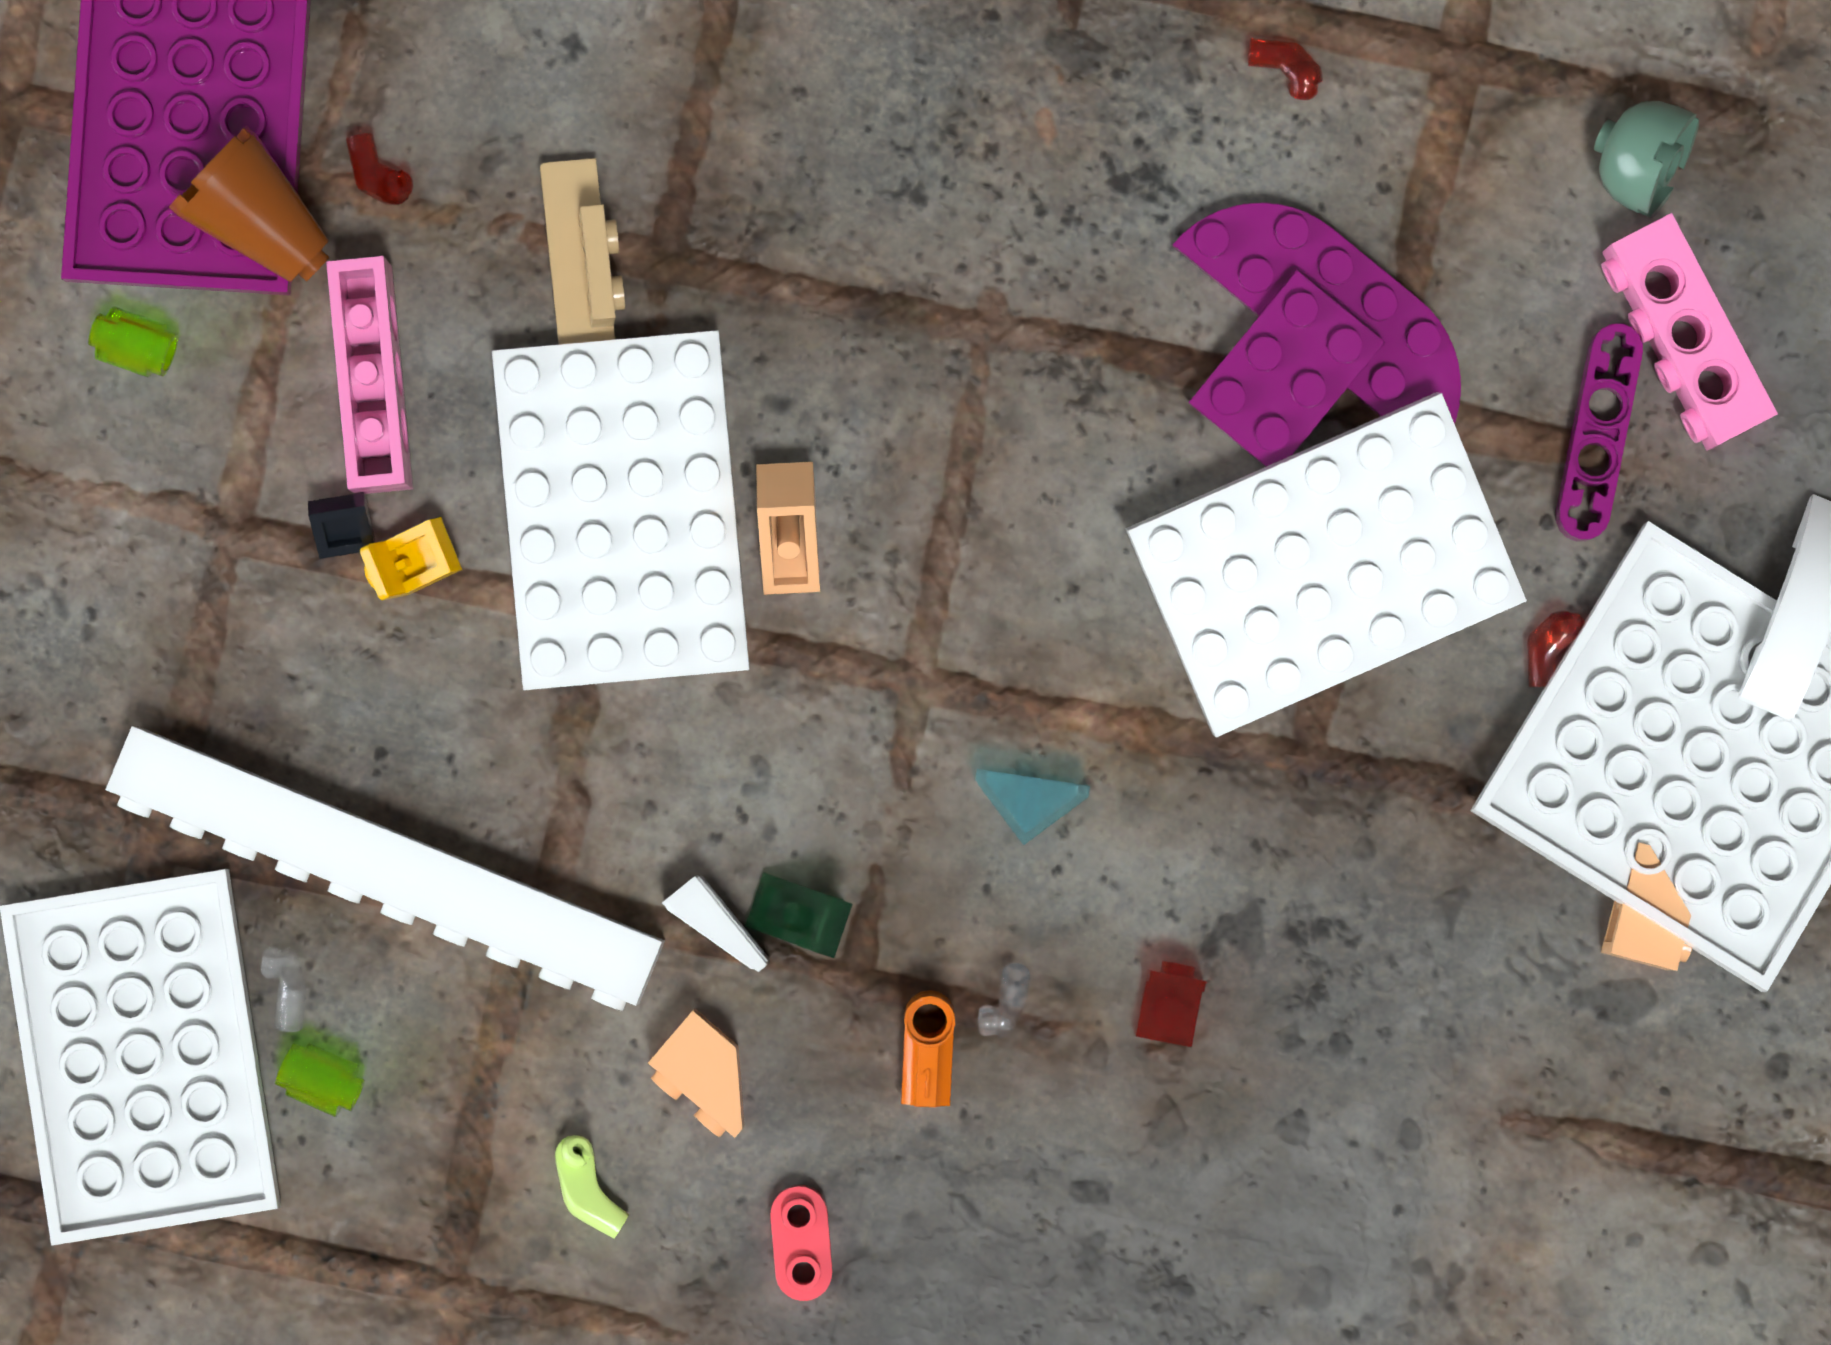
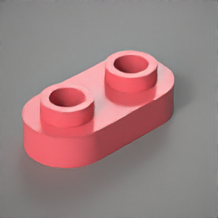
M793 1185L782 1190L775 1198L771 1207L770 1218L775 1276L778 1286L788 1297L798 1301H809L821 1296L827 1290L832 1279L833 1266L828 1209L823 1196L817 1190L806 1185ZM803 1205L809 1210L810 1219L806 1224L798 1226L790 1222L788 1211L792 1206ZM800 1262L811 1264L815 1270L814 1278L806 1283L797 1281L793 1276L794 1266Z

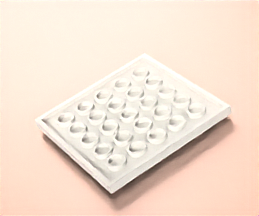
M1648 521L1643 524L1470 811L1619 904L1624 903L1683 940L1684 944L1754 988L1761 992H1766L1769 990L1831 885V634L1809 687L1793 719L1788 720L1738 699L1755 648L1763 642L1777 600ZM1638 842L1651 846L1661 863L1658 867L1648 869L1636 862L1634 856ZM1632 868L1645 875L1656 874L1663 870L1666 871L1677 894L1691 914L1688 928L1626 890Z

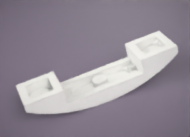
M1815 494L1809 498L1792 545L1796 550L1763 642L1755 648L1738 695V699L1788 720L1794 718L1831 634V501Z

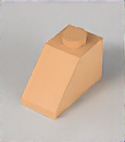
M813 462L756 464L757 516L763 593L768 595L820 592Z
M1638 842L1634 856L1636 862L1648 869L1658 867L1661 863L1651 846ZM1632 868L1626 890L1688 928L1691 914L1677 894L1666 871L1663 870L1656 874L1645 875ZM1614 900L1601 953L1672 971L1678 970L1680 961L1686 962L1692 948L1684 944L1683 940L1624 903L1619 904Z

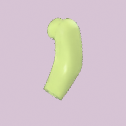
M567 1136L561 1140L555 1150L556 1168L564 1203L573 1216L615 1239L629 1214L611 1201L599 1187L593 1147L590 1141L583 1136Z

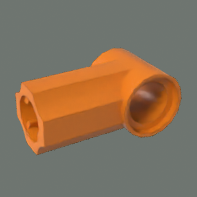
M933 990L921 991L914 995L906 1005L904 1013L901 1104L916 1107L951 1105L953 1042L956 1022L952 1003L949 998L940 992ZM923 1005H937L944 1011L946 1021L940 1030L927 1033L916 1027L913 1016L917 1009Z

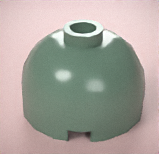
M1645 101L1628 108L1617 123L1608 119L1598 134L1594 150L1602 154L1599 173L1603 187L1610 196L1626 208L1653 218L1661 210L1674 187L1667 185L1673 178L1678 166L1684 169L1690 156L1699 127V119L1696 118L1697 114L1665 102Z

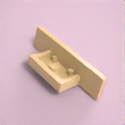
M596 158L543 163L540 166L558 345L615 340V310H625L622 276H611L609 254L619 253L617 225L615 219L605 220L604 205H601Z

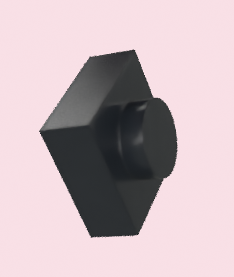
M364 492L308 501V517L319 559L360 553V548L375 543V534Z

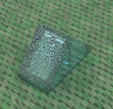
M980 769L976 770L974 780L1022 846L1087 799L1090 791V786Z

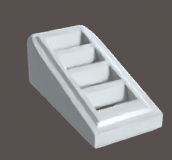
M694 876L662 902L668 911L750 969H755L759 972L770 963L768 961L770 958L703 876Z

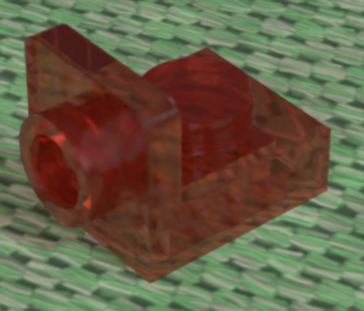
M1162 960L1160 971L1147 969L1135 1030L1136 1037L1192 1047L1202 992H1205L1206 987L1205 980L1194 978L1196 967Z

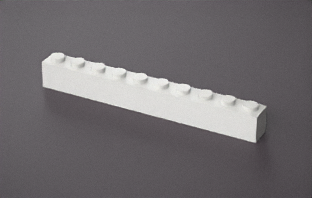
M131 727L105 789L119 795L120 798L117 806L146 818H149L152 809L173 817L169 827L198 839H202L205 831L225 838L222 849L252 861H254L257 852L278 860L275 870L303 882H307L310 873L331 882L327 891L336 896L358 904L363 895L384 903L380 913L390 918L412 925L416 916L434 923L436 927L433 935L463 947H465L468 938L488 945L487 957L514 968L518 967L521 959L542 967L539 978L569 990L573 981L595 989L591 999L623 1011L626 1002L635 1006L640 1004L665 940L144 728Z

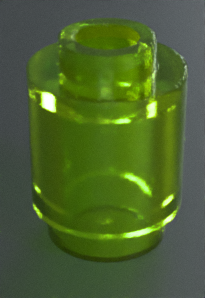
M113 306L107 315L100 313L95 318L89 334L88 344L95 347V359L144 377H150L152 373L163 377L168 372L175 356L178 334L167 331V325L162 322Z
M293 1043L281 1064L275 1085L286 1089V1096L337 1117L342 1108L349 1111L353 1110L365 1080L357 1077L359 1064L310 1043L306 1048Z

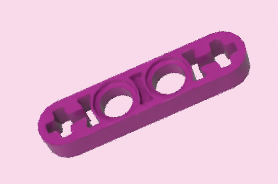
M1611 324L1603 327L1592 337L1588 346L1556 507V524L1558 529L1566 538L1573 541H1588L1599 536L1607 528L1611 517L1643 355V343L1639 334L1632 327L1625 324ZM1614 336L1621 337V347L1630 350V356L1622 357L1618 360L1614 377L1625 376V385L1613 379H1594L1595 370L1601 374L1608 371L1610 354L1601 351V344H1608L1613 340ZM1608 390L1617 396L1620 410L1613 420L1602 421L1591 413L1589 401L1595 391ZM1598 445L1607 452L1609 465L1602 475L1590 476L1580 468L1578 456L1584 446ZM1573 480L1584 486H1604L1603 496L1597 492L1590 495L1588 510L1593 514H1597V521L1587 524L1583 531L1576 529V519L1568 517L1569 509L1580 506L1584 489H1572Z

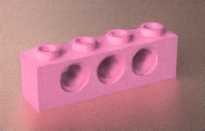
M1672 213L1612 243L1602 252L1606 259L1601 264L1605 278L1615 293L1623 291L1633 310L1628 313L1630 325L1639 334L1642 343L1649 341L1659 360L1654 363L1656 374L1668 393L1675 391L1685 409V412L1680 414L1681 420L1693 442L1699 443L1702 441L1706 451L1778 414ZM1648 272H1660L1668 278L1671 286L1668 298H1655L1648 292L1645 286V278ZM1675 322H1687L1695 329L1697 342L1693 349L1681 348L1674 342L1672 327ZM1702 371L1713 372L1722 380L1723 393L1719 399H1710L1701 393L1698 379Z
M384 256L327 261L347 487L353 493L364 492V494L413 489L392 265Z

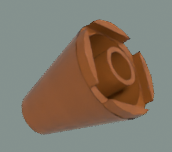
M247 125L191 181L192 185L169 206L181 219L289 282L297 275L307 282L330 258L322 250L329 242L328 238L258 135Z

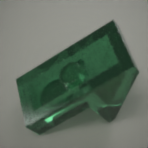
M764 872L745 926L818 954L835 958L853 904L838 897Z

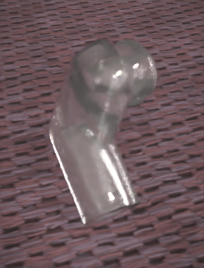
M285 946L284 950L270 947L263 953L261 973L266 978H279L274 1027L285 1032L300 1031L303 1028L307 988L299 955L287 946Z
M1012 963L1003 969L998 1007L984 1005L978 1010V1032L981 1035H998V1039H1001L1013 1032L1028 999L1030 972L1026 966Z

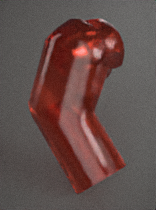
M1250 38L1247 66L1280 69L1290 80L1289 94L1293 98L1311 100L1316 97L1319 90L1318 84L1323 80L1322 70L1301 45L1295 42Z
M372 133L358 134L346 139L354 180L359 191L385 205L404 203L414 188L410 174L403 169L397 171L379 162Z
M1566 610L1551 613L1530 633L1527 639L1528 683L1530 688L1545 687L1556 670V656L1573 642L1585 623L1578 613H1570Z

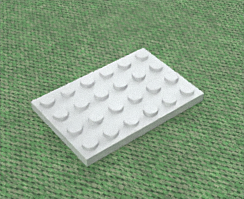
M719 331L492 351L523 690L750 670Z
M1439 392L1125 528L1210 730L1215 737L1527 601L1444 397Z
M229 869L0 906L51 1246L280 1208L281 1202Z

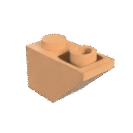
M695 1008L648 1062L656 1070L651 1079L673 1099L677 1100L683 1093L700 1109L694 1116L716 1136L721 1137L727 1131L735 1138L745 1126L739 1046Z

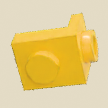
M441 517L429 519L386 541L371 543L360 548V554L365 564V576L369 584L375 589L378 598L382 601L410 595L462 570Z

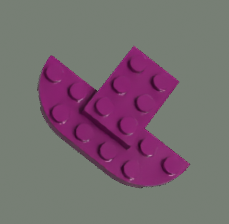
M1248 203L1222 209L1206 216L1191 226L1173 243L1172 247L1258 316L1257 320L1188 404L1265 467L1292 456L1346 389L1380 417L1439 392L1442 393L1455 424L1460 406L1461 375L1454 346L1445 328L1420 299L1320 219L1289 206L1271 203Z

